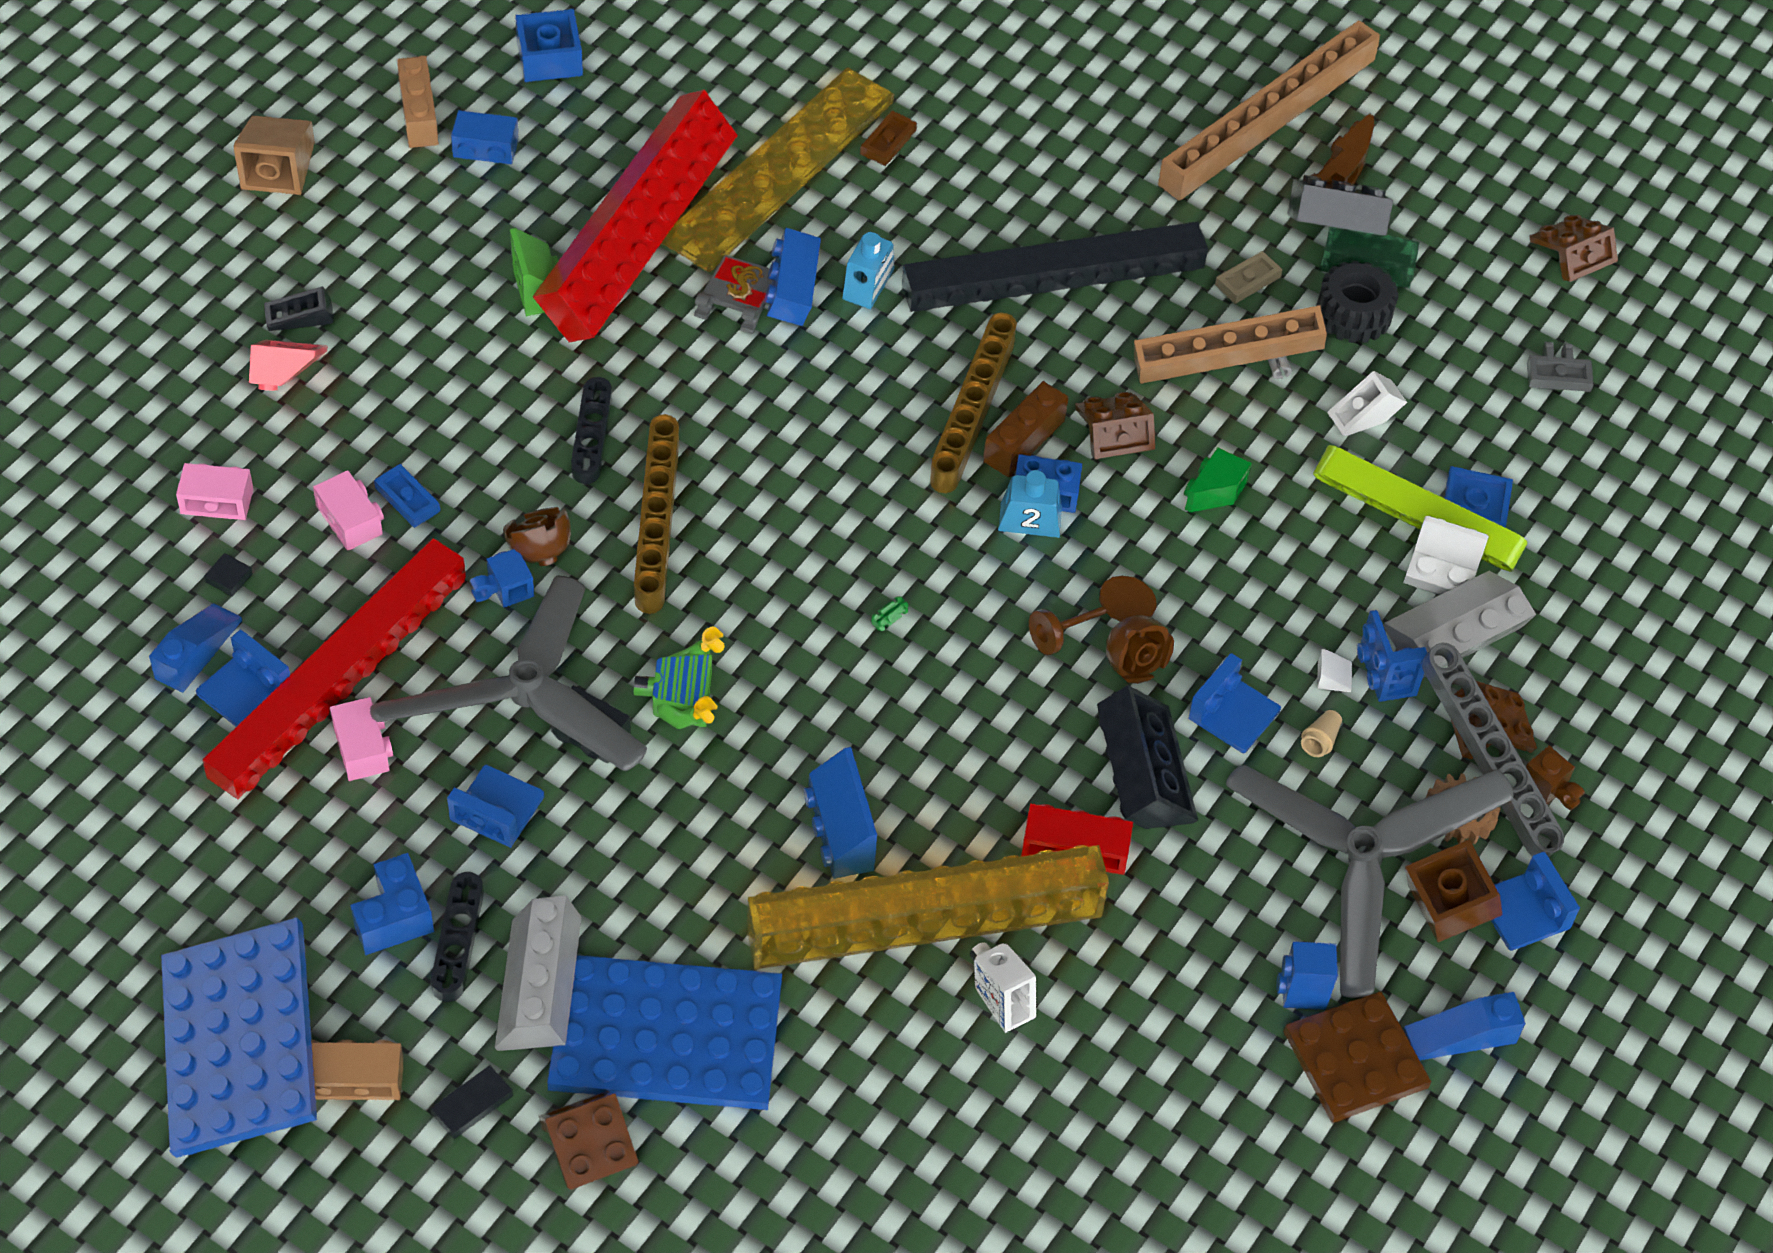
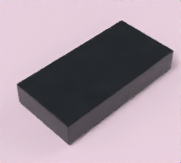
M489 1065L431 1107V1114L449 1135L456 1139L513 1097V1090Z

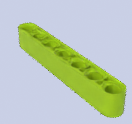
M1327 446L1313 472V475L1321 482L1420 530L1425 516H1430L1487 534L1489 537L1481 559L1505 571H1513L1528 543L1519 534L1336 446Z

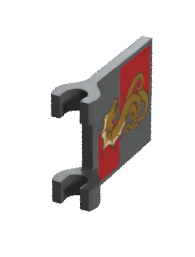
M724 255L706 288L695 299V304L698 307L694 317L706 320L713 304L743 312L741 318L745 320L741 326V331L753 334L760 314L766 305L764 299L769 284L772 285V280L768 279L770 268Z

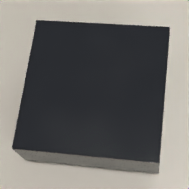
M224 553L204 575L205 582L233 597L253 573L250 566Z

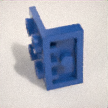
M1370 611L1366 624H1363L1361 642L1357 644L1359 661L1361 663L1364 662L1367 669L1369 688L1375 690L1379 702L1417 696L1424 676L1422 661L1427 654L1426 648H1403L1393 652L1378 611Z
M241 629L231 637L234 651L232 653L233 659L196 689V694L199 698L235 727L290 676L289 667Z
M1230 653L1193 696L1188 719L1239 752L1246 753L1280 713L1281 706L1241 681L1242 675L1239 674L1242 659Z
M484 765L466 792L455 787L447 797L449 817L451 821L511 848L545 796L543 790L491 766Z
M1544 851L1532 856L1525 874L1495 884L1500 894L1503 915L1492 919L1491 922L1508 950L1513 951L1571 929L1580 907Z

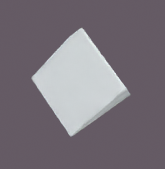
M1321 649L1318 659L1317 689L1351 692L1352 662L1328 650Z

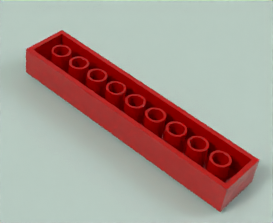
M705 89L678 97L532 296L569 343L591 339L596 336L738 136Z

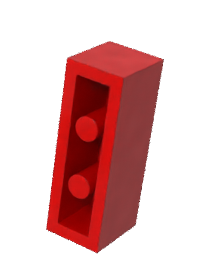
M1030 804L1021 857L1124 875L1133 822L1116 816L1103 817L1092 815L1082 810L1058 809L1048 804Z

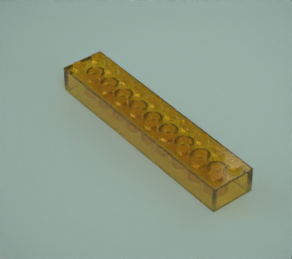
M1079 845L1070 850L1057 852L1045 850L1035 855L1023 857L1011 855L996 861H972L962 866H938L932 870L921 872L903 871L894 876L880 878L869 876L860 881L846 883L835 881L826 886L812 888L801 886L791 891L779 893L761 892L755 896L748 897L747 935L754 970L1100 918L1103 913L1109 880L1099 845L1090 847Z

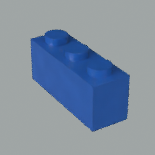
M786 228L781 239H775L771 256L776 258L771 263L768 273V279L772 280V285L769 284L764 302L769 303L768 317L803 326L812 307L821 242L820 237Z

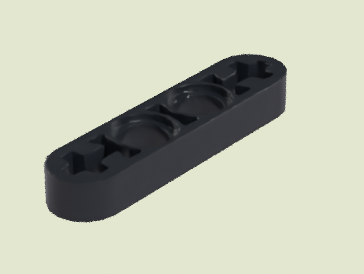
M593 377L586 381L582 392L571 459L572 477L575 481L582 484L595 482L601 474L612 404V385L607 379L602 377ZM596 391H601L599 402L594 401ZM591 413H597L602 416V419L597 422H591L586 419V416ZM593 438L598 441V444L593 447H586L581 442L584 439ZM584 458L590 459L588 470H582L584 468Z
M473 872L457 874L450 885L431 975L432 992L438 1000L443 1002L457 1000L465 990L484 897L483 882ZM466 885H471L473 889L469 891L467 904L463 902L462 890H465ZM458 914H465L471 918L470 923L464 927L454 926L451 920ZM452 945L461 946L465 950L462 956L454 959L448 958L444 952ZM447 969L453 970V983L450 984L448 989L442 987V984L446 982Z

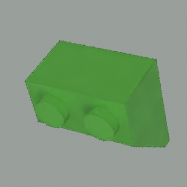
M517 228L510 229L513 273L525 316L545 313L532 296L557 264L558 258L556 255L551 256L547 243Z

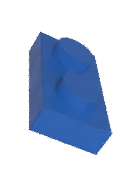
M401 464L374 480L375 489L414 528L441 511L440 503Z

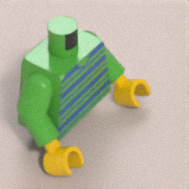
M709 627L703 632L702 640L673 655L659 658L656 664L655 677L635 675L634 695L653 697V715L661 718L676 729H683L692 725L706 727L707 724L712 723L715 716L711 713V710H716L718 706L710 698L712 655L709 654L710 650L715 653L723 651L724 643L719 639L723 637V633L716 627Z

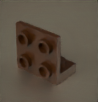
M1569 215L1563 219L1564 221L1555 225L1543 226L1539 229L1540 231L1529 235L1530 242L1559 251L1562 279L1569 282L1618 261L1614 228L1601 224L1600 221L1582 218L1581 215Z
M1120 392L1115 394V397L1105 399L1089 397L1084 402L1075 404L1076 411L1089 425L1091 456L1094 459L1156 449L1154 413L1135 394Z
M1476 681L1514 748L1530 753L1536 750L1537 746L1533 737L1534 732L1529 724L1525 704L1520 694ZM1461 688L1454 695L1463 698L1465 697V692ZM1468 715L1469 722L1473 726L1482 727V721L1477 715ZM1452 722L1462 757L1473 759Z
M605 1091L538 1116L542 1129L549 1133L566 1187L570 1190L638 1164V1159L616 1093Z

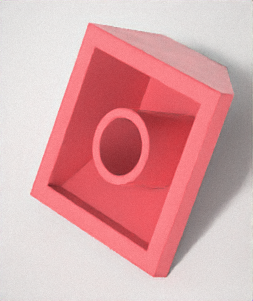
M263 340L252 344L249 383L258 384V389L277 391L278 386L290 382L327 352L328 345Z

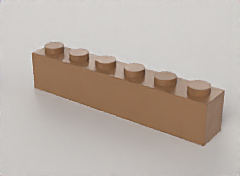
M1319 305L1135 340L1134 359L1139 381L1142 384L1321 350L1325 347L1327 332Z

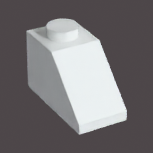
M1373 371L1327 413L1341 434L1348 436L1385 423L1407 402L1391 379Z

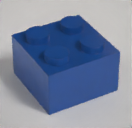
M574 9L515 15L517 44L524 82L583 76L582 49Z

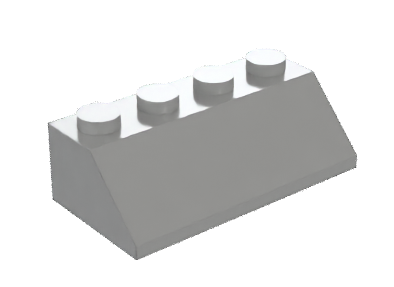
M1489 570L1385 622L1383 627L1397 650L1425 647L1428 653L1436 644L1445 642L1453 645L1461 657L1464 658L1521 629L1536 613L1519 586ZM1440 655L1434 656V661L1439 667L1444 668L1448 666L1447 660Z
M567 896L532 899L512 920L495 1049L497 1051L566 1045L582 918Z

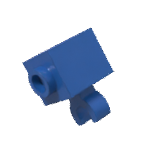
M514 549L507 552H499L493 557L487 558L488 576L480 575L470 580L473 587L471 593L476 602L484 601L496 593L504 608L534 597L533 576L522 555Z

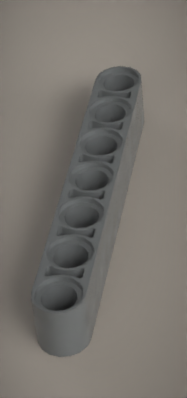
M1442 642L1436 644L1422 661V668L1482 774L1499 770L1503 774H1510L1515 778L1517 785L1515 788L1512 787L1513 799L1501 805L1527 852L1533 856L1545 851L1547 856L1550 857L1562 848L1564 844V834L1458 650L1450 643ZM1440 655L1447 660L1448 667H1439L1434 661V656ZM1451 685L1461 686L1465 692V697L1455 696L1452 693ZM1468 715H1477L1482 721V727L1473 726L1469 722ZM1486 744L1496 746L1499 751V757L1490 756L1486 751ZM1522 803L1531 806L1534 811L1533 818H1528L1521 812L1520 807ZM1538 834H1545L1550 838L1551 848H1545L1539 843Z

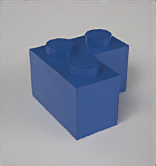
M405 853L374 864L377 886L381 895L350 905L354 927L365 955L434 932L431 909L409 854Z

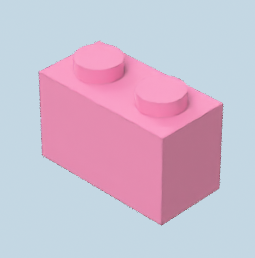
M184 463L176 492L180 514L246 520L253 493L250 469H242L235 466H210L203 463Z
M348 470L313 486L316 507L347 551L382 535L381 520L384 519L381 508L376 502H370L362 481H355Z
M371 697L330 707L332 723L348 781L389 771L388 757L393 756L389 736L382 738L380 730L385 729V723L376 722L370 715V707L373 705Z

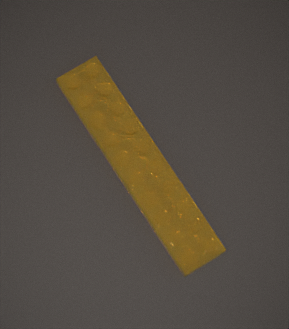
M847 67L679 219L662 241V244L710 273L720 264L724 255L728 256L884 112L894 102V93Z

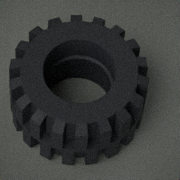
M1352 261L1351 264L1343 262L1339 263V267L1333 266L1329 273L1325 274L1316 306L1320 305L1326 332L1330 335L1334 333L1339 340H1343V338L1348 339L1350 343H1355L1356 341L1367 343L1370 338L1376 340L1380 338V334L1384 335L1388 331L1398 300L1396 282H1391L1392 276L1389 273L1384 274L1383 269L1379 266L1375 268L1371 266L1372 263L1365 262V264H1360L1359 261Z

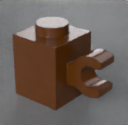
M1550 745L1527 763L1526 769L1547 805L1557 798L1567 809L1572 811L1581 803L1579 798L1585 794L1584 789L1575 782H1569L1575 767Z

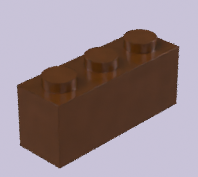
M1042 381L986 437L983 462L1009 478L1017 469L1018 455L1031 456L1065 421L1068 396Z

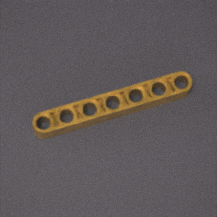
M997 313L989 319L932 458L930 484L935 491L940 493L952 492L960 482L1014 348L1017 322L1010 314Z
M667 414L654 417L650 423L634 577V596L637 609L647 614L658 612L665 602L679 452V424L676 418Z

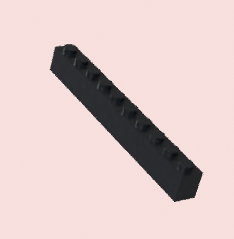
M1197 221L903 264L902 287L910 312L927 311L948 306L988 302L1002 298L1048 293L1056 290L1075 289L1083 286L1204 269L1208 246Z

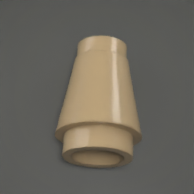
M1327 710L1302 732L1301 746L1307 754L1313 757H1322L1331 752L1342 724L1340 714L1333 710Z

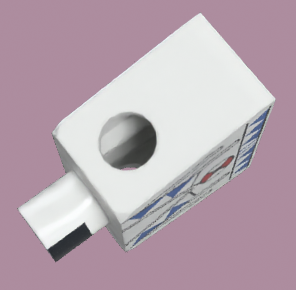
M987 943L976 945L970 952V957L974 961L975 987L1003 1031L1006 1033L1036 1018L1035 974L1007 944H1000L992 949Z

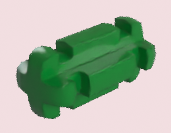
M901 596L895 597V602L891 600L878 610L879 614H872L871 624L878 631H884V626L889 627L902 617L901 613H908L909 605Z

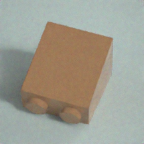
M251 116L233 146L241 189L301 195L315 144L312 121Z

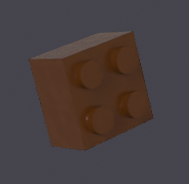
M1470 839L1405 866L1408 887L1437 942L1503 915L1500 894Z

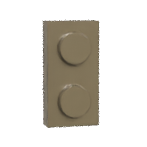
M1261 251L1216 277L1215 286L1236 304L1281 278L1282 269Z

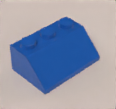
M847 747L810 772L809 787L804 788L807 808H813L815 817H812L814 834L816 838H822L824 845L820 847L824 867L830 866L833 879L874 871L877 832L852 749Z

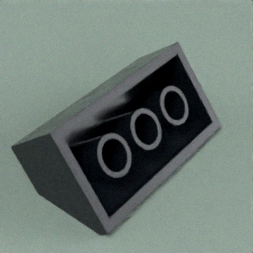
M1129 685L1097 704L1100 716L1099 725L1104 733L1107 745L1106 754L1111 761L1114 774L1113 783L1118 790L1121 802L1120 811L1124 819L1132 821L1144 829L1197 822L1198 816L1169 706Z

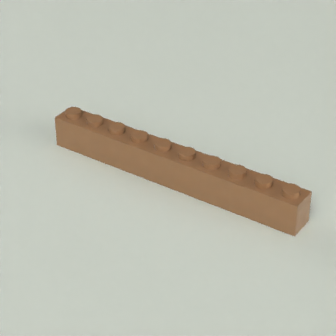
M1360 20L1352 24L1162 159L1158 185L1178 201L1185 198L1375 60L1381 35Z

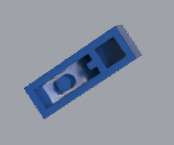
M213 603L169 631L149 655L154 678L184 693L241 623L242 617Z
M1509 992L1477 998L1407 1025L1403 1030L1419 1060L1516 1044L1526 1023L1515 993Z

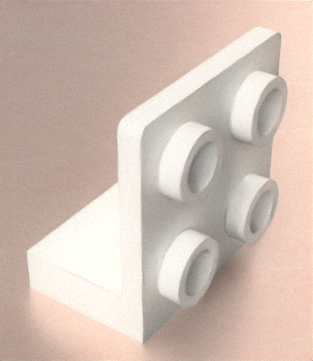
M1425 516L1403 583L1441 595L1475 578L1489 536L1474 529L1446 522L1443 519Z

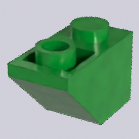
M1217 447L1211 458L1206 456L1202 461L1197 479L1191 478L1184 491V495L1187 496L1185 510L1196 512L1234 504L1248 482L1252 463Z

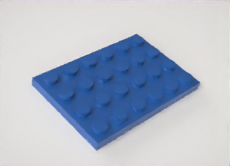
M293 918L161 955L170 1153L175 1158L316 1121L317 1111L303 923L298 918Z
M577 955L566 1045L553 1046L547 1083L548 1091L591 1095L611 1091L616 1093L617 1097L768 1110L782 973Z

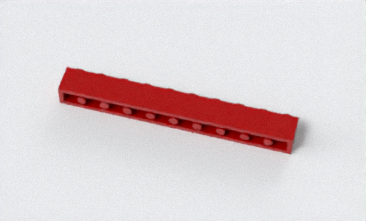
M433 538L202 759L207 779L237 800L246 791L253 790L260 778L270 768H275L288 750L294 745L300 744L306 737L307 732L317 722H322L330 713V707L335 706L340 700L346 699L351 694L354 686L363 677L371 675L376 665L386 655H391L406 635L415 632L420 626L421 621L431 611L434 612L441 606L445 597L453 590H457L462 586L466 578L464 558Z

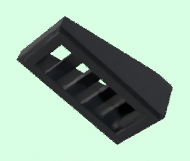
M323 286L264 303L268 331L334 323L332 302ZM290 310H294L295 314L290 315ZM277 311H282L281 318H277Z

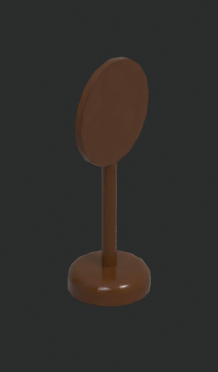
M1123 575L1112 577L1104 582L1099 591V602L1102 607L1062 622L1059 621L1052 611L1047 609L1034 611L1029 617L1030 635L1041 653L1052 655L1057 653L1063 646L1064 629L1106 613L1119 622L1133 615L1152 617L1157 608L1156 597L1150 587L1134 577Z

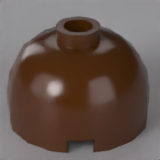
M559 507L532 511L524 514L525 520L516 524L515 519H513L504 526L503 533L510 550L514 549L519 552L524 561L528 563L538 562L539 566L555 563L558 560L557 556L565 551L570 542V520L564 508L561 512Z
M1143 615L1129 616L1117 623L1106 641V655L1111 667L1127 682L1136 684L1154 678L1155 676L1150 673L1156 671L1159 666L1164 669L1169 663L1174 650V639L1169 634L1168 629L1156 619Z

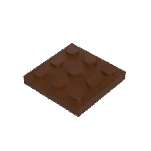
M1382 991L1285 1025L1283 1032L1331 1123L1428 1089L1431 1084L1429 1076Z

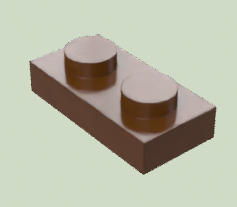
M892 110L861 145L860 154L886 166L916 132L917 122Z

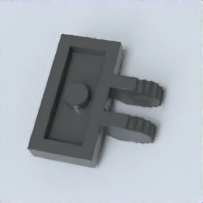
M1545 342L1543 356H1529L1527 362L1529 387L1591 392L1593 387L1591 360L1574 359L1573 347L1569 343L1563 345L1561 350L1562 358L1554 357L1553 343Z

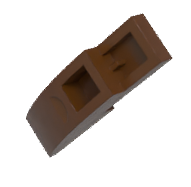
M1369 113L1361 121H1355L1343 137H1337L1331 146V158L1319 173H1313L1311 176L1319 177L1321 180L1327 181L1326 184L1332 185L1333 180L1345 181L1353 185L1360 175L1368 155L1374 129V116Z

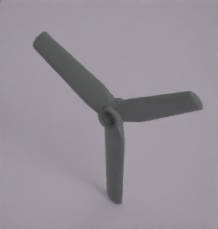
M558 575L554 577L518 648V661L511 665L509 675L379 702L370 707V715L373 720L384 722L511 698L519 706L531 707L538 717L621 770L626 771L636 766L647 751V747L572 688L549 678L560 663L585 591V587L581 582L567 576Z
M1246 765L1237 767L1226 780L1228 788L1315 842L1348 854L1350 864L1341 886L1340 994L1348 998L1366 997L1374 992L1385 887L1380 869L1383 858L1411 853L1513 799V789L1507 777L1501 771L1493 770L1391 812L1374 827H1355L1339 813ZM1362 846H1369L1373 848L1369 852H1360L1357 850Z

